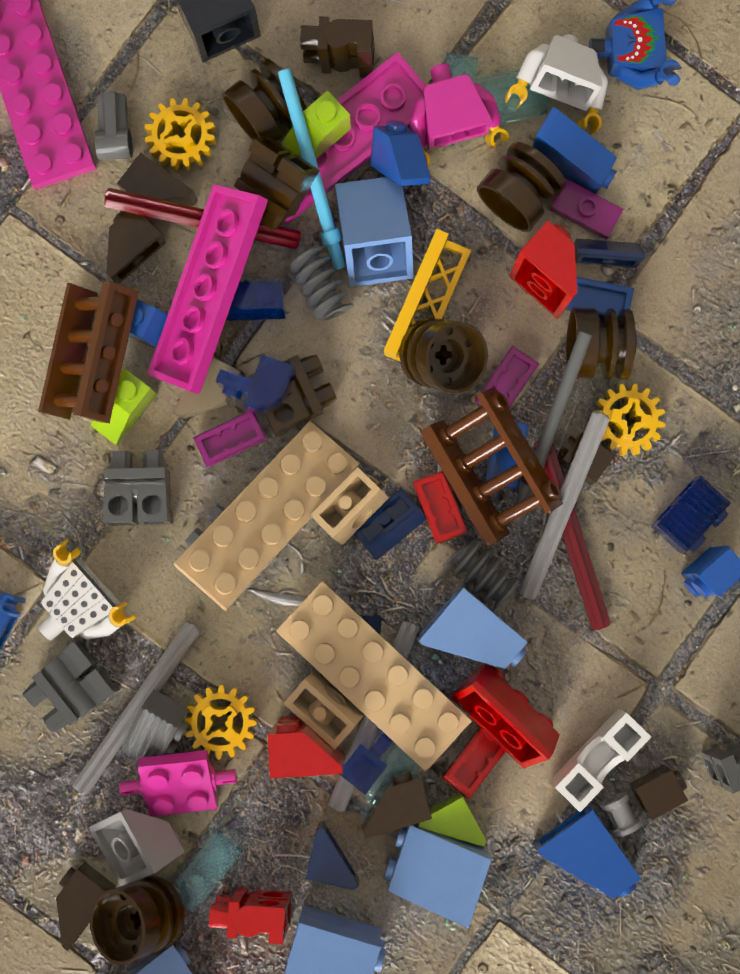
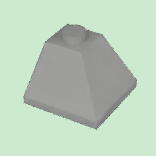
M129 809L121 810L89 827L121 886L156 873L185 852L180 844L178 834L171 828L169 822Z

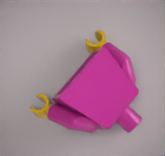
M439 64L430 70L433 83L423 87V96L416 100L409 121L410 130L419 135L422 149L426 156L427 166L430 164V156L424 149L426 145H428L429 150L486 135L487 144L496 148L494 136L497 132L500 133L502 142L506 143L508 141L509 134L506 130L499 127L502 121L495 97L479 83H473L469 75L464 74L452 78L448 64Z

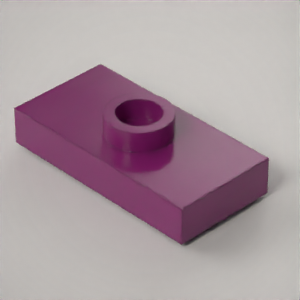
M566 179L565 189L559 196H556L549 210L607 240L624 209Z
M512 345L481 392L495 387L498 392L505 396L510 408L539 363ZM476 397L475 402L482 406L478 397Z
M253 409L193 437L207 468L267 441V437Z

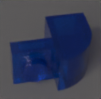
M262 355L253 380L220 369L215 382L219 387L223 388L222 394L237 400H241L242 395L246 396L243 405L246 411L260 413L272 410L284 401L291 388L296 370L293 365Z

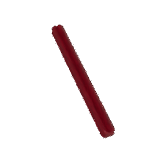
M113 188L107 189L104 200L107 208L197 228L204 209ZM260 222L254 240L297 249L300 244L301 232L286 227L270 230Z
M539 440L534 443L535 451L539 443ZM553 443L543 469L549 480L553 481L560 490L565 477ZM573 508L562 537L590 626L593 630H599L608 627L611 622L581 527Z

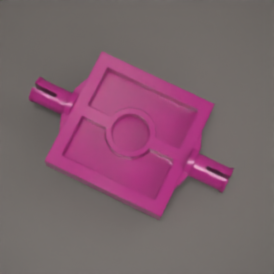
M207 750L140 757L138 760L140 780L120 781L119 790L121 796L141 794L146 800L151 817L216 810L218 803L217 785L237 784L236 769L216 771L210 763Z

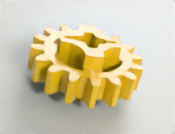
M171 98L170 107L168 108L161 103L158 104L160 113L157 115L150 112L149 116L153 124H145L144 127L147 134H149V136L145 137V142L148 147H152L149 150L152 157L157 158L160 156L159 162L163 167L171 162L174 171H178L180 164H184L187 171H190L191 162L194 161L199 166L203 165L201 156L211 157L212 155L208 145H216L215 136L211 135L216 132L214 123L210 122V113L208 111L201 113L202 108L198 102L190 107L187 98L183 99L181 105H177L174 98ZM166 124L164 132L160 134L162 127ZM180 131H181V133H182L183 135H185V136L182 137V138H180V136L176 135V134H177L178 132H180ZM201 135V139L196 146V138Z
M620 384L617 386V394L609 389L605 392L607 400L601 398L597 400L596 404L601 408L598 411L609 416L610 421L608 425H611L617 433L616 437L607 425L601 442L604 440L609 442L607 450L611 451L615 447H619V456H624L628 449H630L632 455L635 456L640 454V446L646 451L652 448L649 440H660L661 436L656 432V429H662L666 425V423L658 421V417L663 415L665 410H656L655 405L660 399L657 397L650 400L648 398L650 389L646 388L639 393L637 384L631 385L628 391L624 384ZM624 399L620 410H610L611 405L615 401ZM640 404L646 409L648 415L641 409ZM627 413H629V418L635 422L627 427V421L622 419ZM647 430L641 439L632 441L635 437V431Z
M225 684L219 685L218 692L216 693L211 686L207 687V697L197 693L194 696L195 701L198 703L197 706L189 704L186 707L192 713V717L185 718V721L192 728L185 736H194L196 738L192 746L193 749L202 745L205 747L204 750L208 751V755L211 751H216L217 760L223 757L224 751H227L231 758L236 755V746L245 750L248 745L244 738L253 739L255 733L249 727L258 724L257 719L250 718V714L256 710V707H247L245 704L249 696L244 695L239 698L237 696V687H234L228 693L226 692ZM225 699L232 703L229 706H218L212 700ZM231 711L232 714L225 722L226 727L221 726L211 732L210 729L217 720L214 715L221 717L223 714L226 715ZM241 712L243 717L241 732L236 726V715ZM200 713L205 717V729L201 731L199 726ZM213 737H224L229 743L218 744L210 740Z

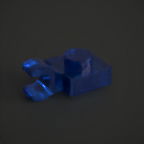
M382 733L369 750L360 744L344 764L343 773L339 775L366 795L388 766L381 758L390 748L393 741L386 734Z

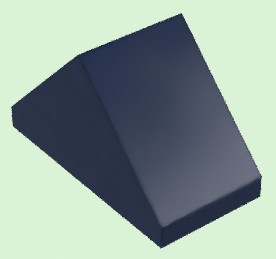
M322 821L317 826L306 879L354 890L359 887V877L327 825Z

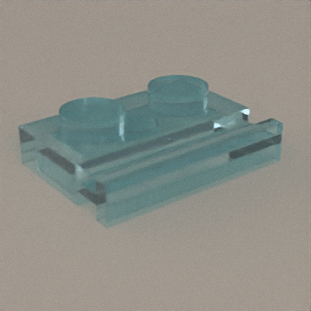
M520 69L475 79V83H479L495 97L502 121L501 124L548 114L549 106L546 96L530 90L531 85L528 84L526 86L528 96L520 108L516 109L520 102V97L515 93H512L507 103H505L506 93L511 86L518 82L516 77Z

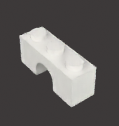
M618 708L549 782L581 812L604 788L602 782L606 775L621 761L626 760L628 762L651 736L628 713Z

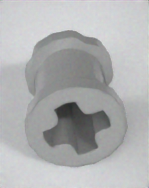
M627 792L608 797L600 803L602 810L607 812L614 827L612 830L614 837L626 836L642 826L640 819H636L631 810Z

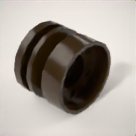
M268 58L259 64L261 72L257 69H252L249 72V77L254 86L253 89L242 80H238L222 93L223 100L231 114L252 141L254 138L267 135L276 141L281 139L282 133L277 124L278 121L288 129L293 127L278 71L282 70ZM297 89L302 111H304L307 107Z
M514 142L508 148L507 155H502L499 159L498 165L500 169H491L477 186V192L484 204L502 221L522 232H530L545 212L543 205L551 206L556 196H559L565 189L566 182L560 170L540 151L528 144Z
M572 308L567 327L566 365L579 330L591 333L592 338L577 378L592 379L597 365L600 364L604 379H611L615 371L618 379L627 380L632 371L637 347L633 311L631 309H621L617 316L613 308H608L602 323H600L595 308Z
M436 318L419 320L408 328L401 340L399 351L401 368L407 378L420 386L456 394L470 390L480 381L486 371L489 357L487 343L481 332L468 323Z
M149 876L102 892L94 901L90 913V931L93 942L100 954L110 963L122 966L172 946L180 938L184 928L185 910L181 896L170 882L158 876Z

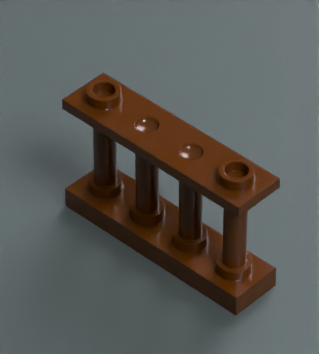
M103 281L100 297H98L97 292L67 283L38 412L70 420L72 409L75 408L73 413L75 416L110 424L139 291L112 281ZM94 310H96L93 328L90 329L94 315ZM89 343L86 360L83 362L86 346ZM82 375L79 391L76 394L79 377Z
M495 387L477 394L482 406L449 426L444 420H441L420 431L486 547L491 546L510 534L507 529L508 523L541 505L544 512L548 514L563 504L558 486L549 480L508 410L509 404L507 399ZM489 417L499 435L467 455L464 454L457 443V437ZM507 447L516 464L489 481L481 483L473 470V466L502 448ZM524 476L534 494L506 510L498 512L490 500V495Z

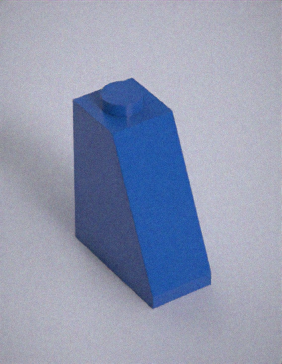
M555 107L551 109L537 133L532 147L550 159L565 179L576 183L594 194H597L601 186L607 189L617 172L612 169L617 157Z
M588 805L581 812H575L533 842V845L542 857L612 899L618 895L619 897L628 895L636 888L635 883L641 880L600 819Z

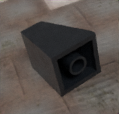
M174 0L203 63L261 37L256 9L251 0Z

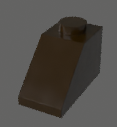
M141 152L117 182L120 190L188 206H194L198 201L191 188Z
M121 211L116 215L113 224L109 227L106 273L114 283L120 284L166 243L161 234L145 216Z
M411 771L399 772L391 776L392 781L384 784L362 824L365 839L432 819L418 773L412 775Z
M86 862L77 870L71 867L59 882L63 889L56 897L62 947L67 951L90 923V913L94 901L102 892L117 887Z

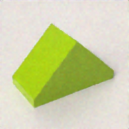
M459 792L430 808L432 819L418 823V828L485 847L486 838L463 795Z

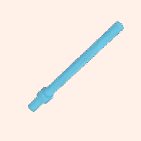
M291 68L278 71L301 157L319 169ZM319 171L310 188L322 227L320 236L323 246L327 245L332 266L338 270L346 267L339 243L342 241L339 227L334 225Z

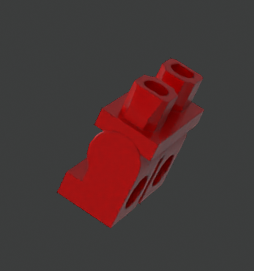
M237 887L233 895L218 894L215 903L210 905L209 927L227 928V938L236 939L239 934L245 937H253L259 933H269V944L282 945L290 926L291 892L254 890L248 893V887Z

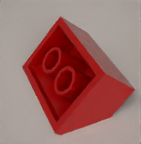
M547 221L522 248L509 277L558 319L578 292L575 245L570 240L571 236L565 228L558 224L554 226L551 222Z
M484 663L476 668L450 698L522 768L549 760L554 753L560 736L553 728L552 721L546 715L538 713L528 704V698L521 691L513 689L504 680V675L496 667Z
M296 715L281 717V720L275 723L268 733L270 779L343 773L344 751L339 747L334 750Z

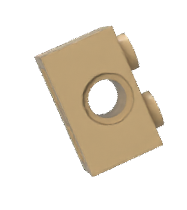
M357 467L310 516L333 539L343 545L389 497Z
M315 670L299 684L283 703L334 750L365 715Z

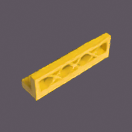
M436 229L384 348L385 356L400 362L401 340L411 324L414 325L416 323L414 319L416 312L430 307L434 318H443L471 253L470 249L449 241V233ZM444 249L462 256L458 266L444 271L440 261ZM436 266H438L440 273L433 275ZM454 273L452 280L449 283L447 276ZM442 278L447 289L446 294L431 300L427 287L430 282ZM425 295L427 303L420 305L423 296ZM441 303L438 312H436L434 305Z

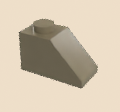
M213 357L200 394L185 390L174 413L185 420L228 406L232 398L237 400L245 385V382L241 381L244 376L241 371Z

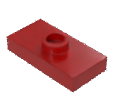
M443 471L412 482L436 544L468 532Z
M479 727L441 777L466 799H470L506 751Z

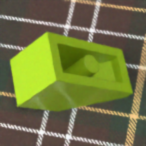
M328 90L303 111L316 159L351 130L350 114ZM292 127L281 144L292 151L290 156L296 154L301 157L294 128Z
M124 368L120 374L110 424L92 420L90 426L112 443L118 445L157 396V393Z

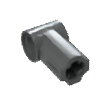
M115 91L103 92V94L97 95L98 130L95 131L94 139L98 160L130 159L133 157V143L131 132L128 128L127 98L125 94Z

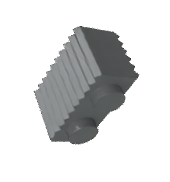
M154 689L141 706L122 747V752L128 753L129 756H134L135 760H139L140 757L175 754L179 745L174 741L179 742L189 727V723L185 721V718L190 710Z

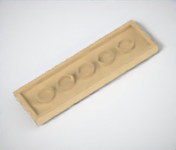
M309 421L174 562V566L226 611L312 518L310 515L360 463L314 423Z
M323 581L276 630L283 639L425 772L472 722L463 711Z

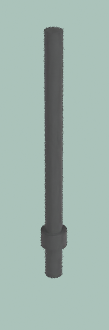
M579 330L534 453L542 468H544L592 338V334L586 331ZM526 479L520 482L517 490L519 495L517 503L534 494ZM526 514L515 519L514 521L523 523Z

